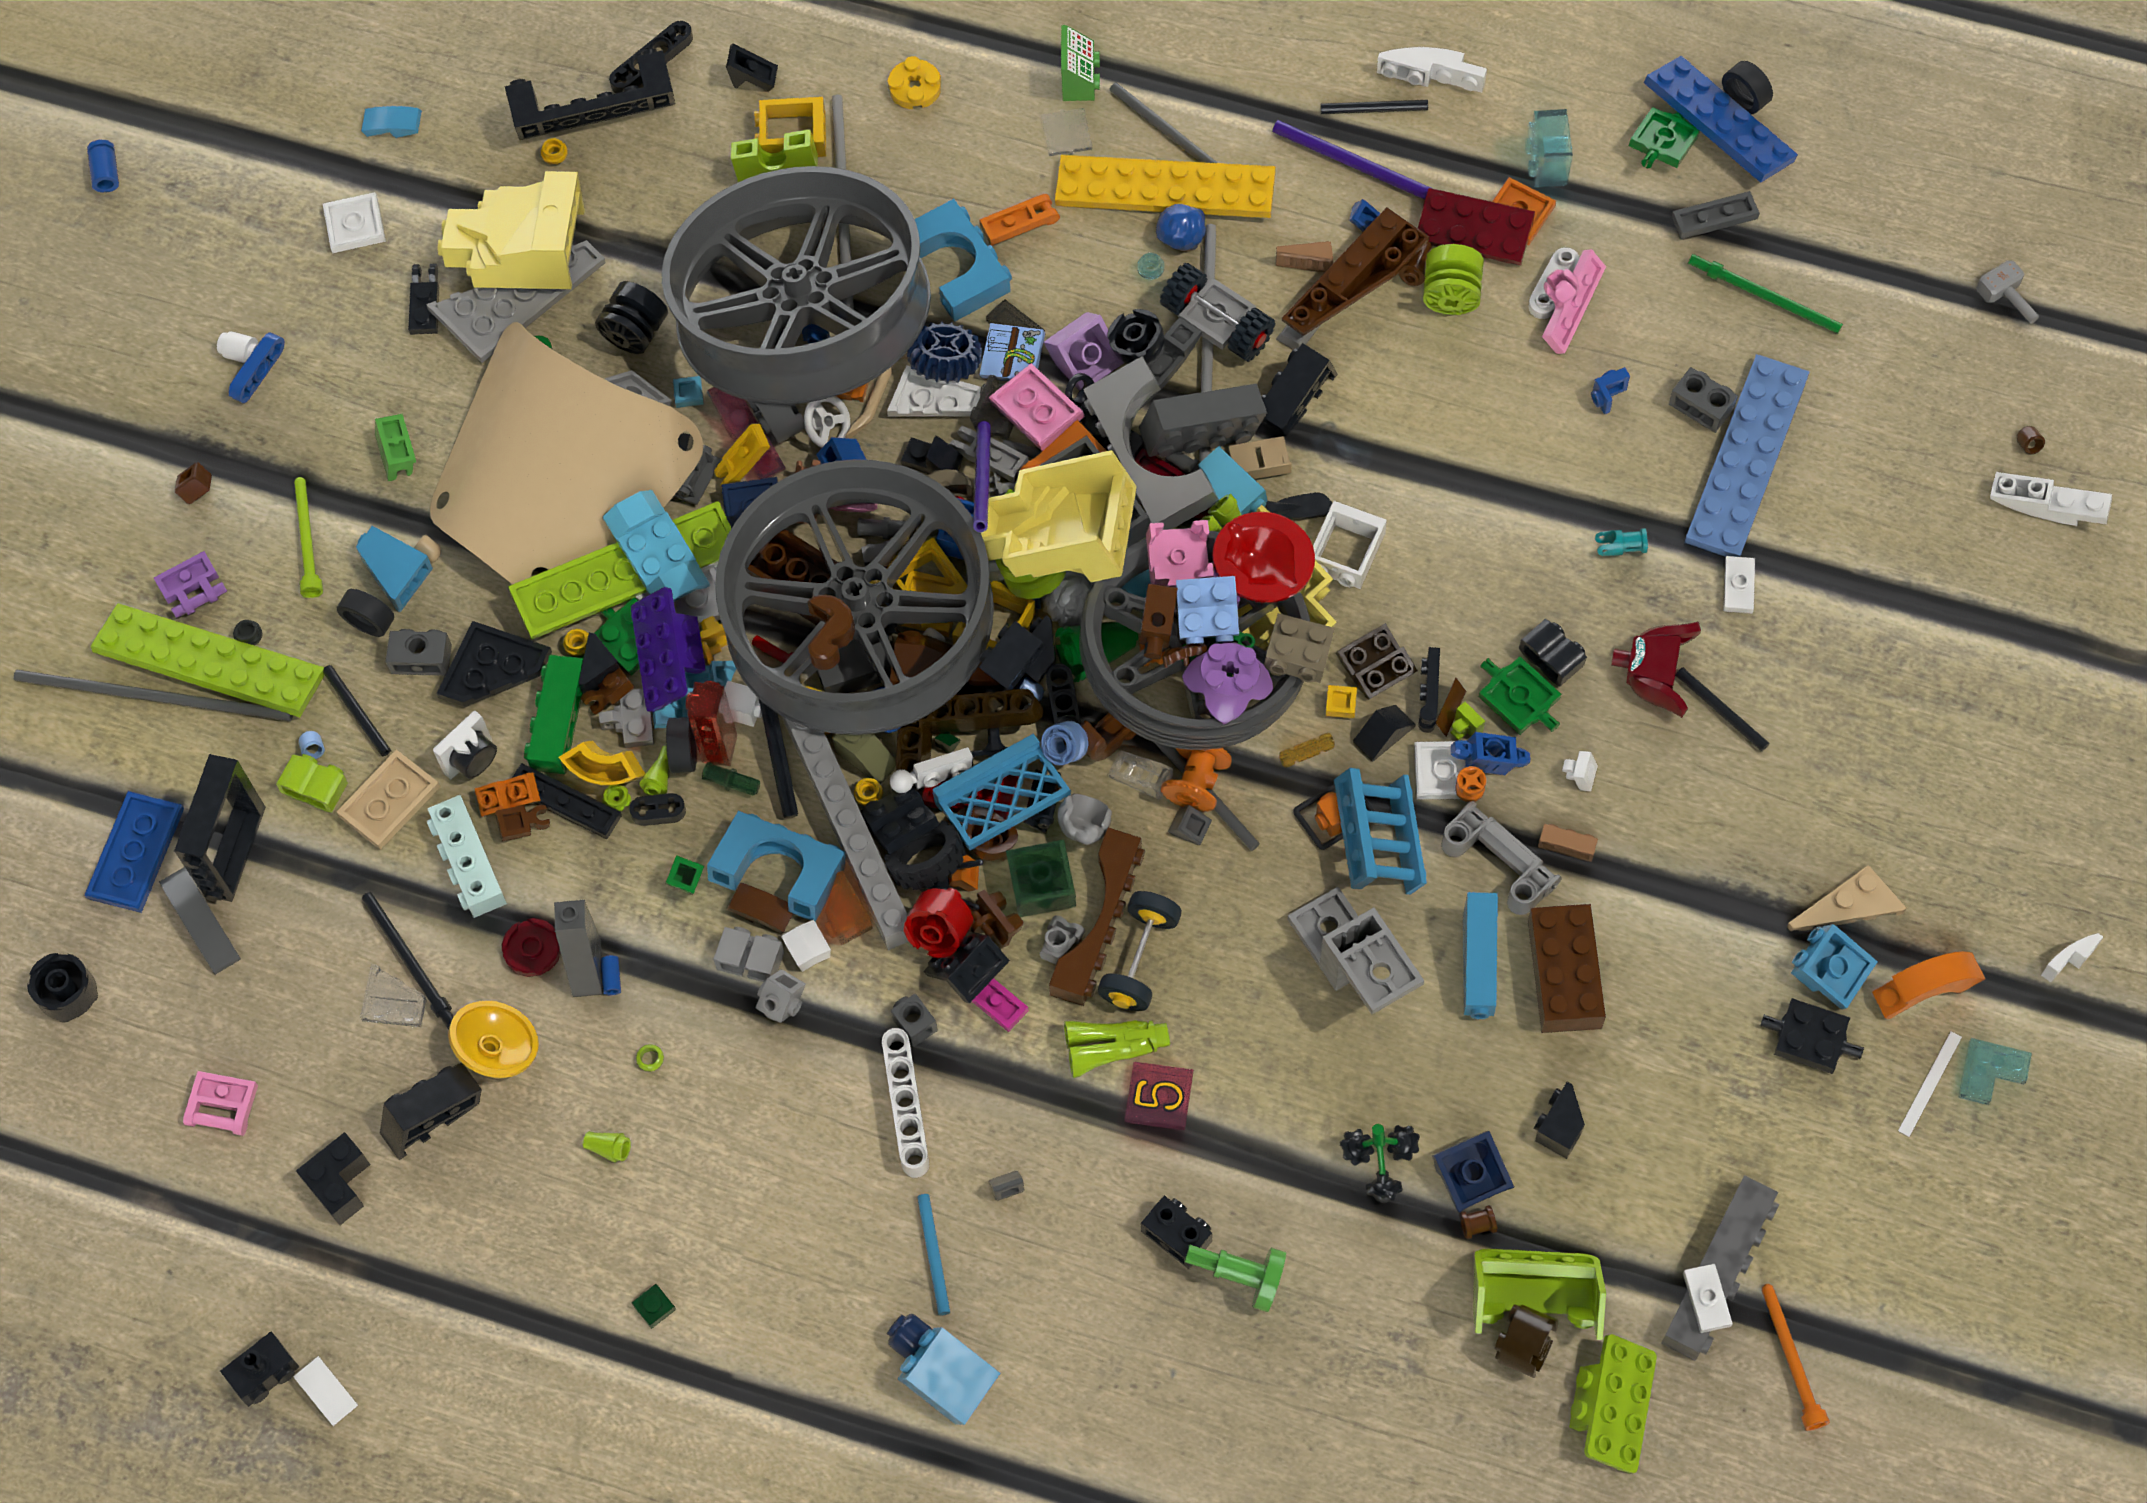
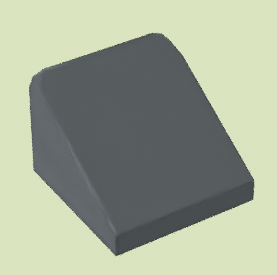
M1187 805L1179 808L1168 832L1196 845H1201L1212 819L1192 806Z
M1018 1171L989 1180L995 1200L997 1201L1022 1193L1025 1190L1022 1176Z

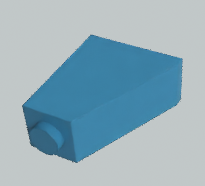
M371 526L368 532L362 534L358 540L356 549L361 560L394 608L401 612L433 569L428 556L374 526Z

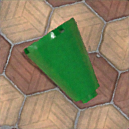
M1117 621L1101 623L1102 646L1108 664L1135 648L1136 641L1139 638L1137 632ZM1081 624L1060 627L1055 633V638L1060 636L1061 644L1056 645L1060 663L1070 668L1075 676L1074 682H1080L1087 678L1079 650Z

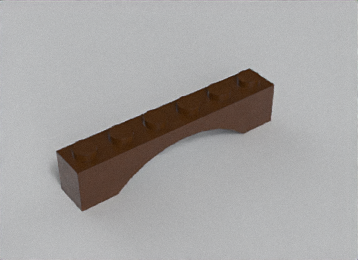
M1107 828L1098 852L1099 866L1106 887L1101 914L1087 937L1072 951L1058 959L1049 983L1050 996L1084 1006L1087 997H1093L1097 985L1094 977L1097 970H1103L1107 954H1104L1107 944L1112 945L1116 934V928L1113 927L1116 918H1122L1126 902L1123 901L1126 891L1131 892L1135 883L1136 876L1132 875L1136 865L1141 866L1144 859L1145 849H1142L1141 837Z

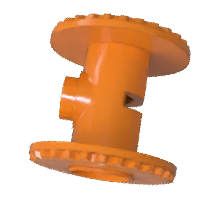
M1176 748L1178 753L1187 759L1184 768L1186 771H1184L1180 780L1164 781L1161 785V793H1163L1166 799L1180 807L1190 805L1199 812L1212 811L1216 807L1217 800L1206 788L1212 790L1218 774L1213 772L1214 769L1223 770L1230 767L1232 763L1230 754L1223 748L1210 750Z

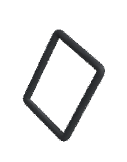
M1335 784L1293 809L1295 817L1321 850H1325L1342 840L1343 834L1340 833L1322 844L1299 811L1316 802L1325 794L1334 791ZM1364 796L1367 810L1375 811L1370 802Z

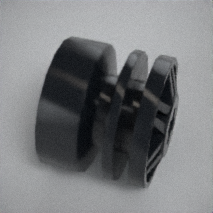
M623 281L619 283L610 297V304L605 305L602 313L596 319V329L607 341L619 349L633 354H642L653 339L654 331H658L668 315V309L664 302L649 289L634 282Z

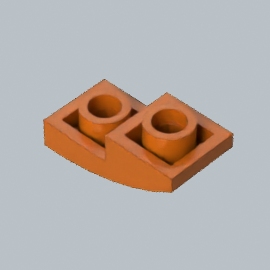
M526 773L504 781H497L474 788L481 817L495 814L497 810L541 801L534 773Z

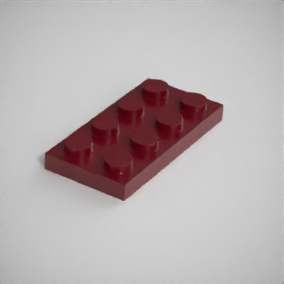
M1428 188L1418 229L1430 237L1428 242L1432 246L1438 247L1447 244L1465 245L1474 248L1484 258L1521 266L1533 225L1535 211Z

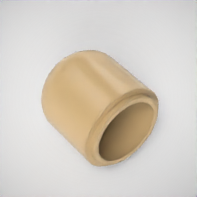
M424 535L414 547L416 550L426 554L430 563L435 562L441 555L440 545L427 535Z

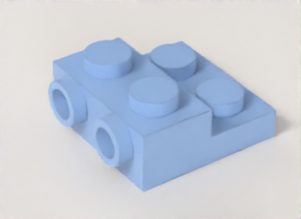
M1235 576L1176 580L1180 640L1186 639V644H1203L1204 638H1216V642L1221 643L1234 641L1233 636H1239Z

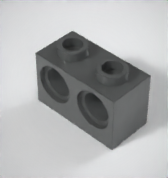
M1690 367L1673 388L1669 405L1716 433L1734 410L1738 395L1729 387L1720 385L1710 379L1706 373ZM1688 389H1693L1697 392H1690ZM1712 404H1719L1721 407H1716Z

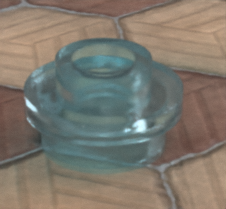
M1155 253L1144 254L1137 264L1140 276L1149 280L1159 278L1165 269L1164 261ZM1153 266V267H1155V268H1154V269H1148L1147 267Z

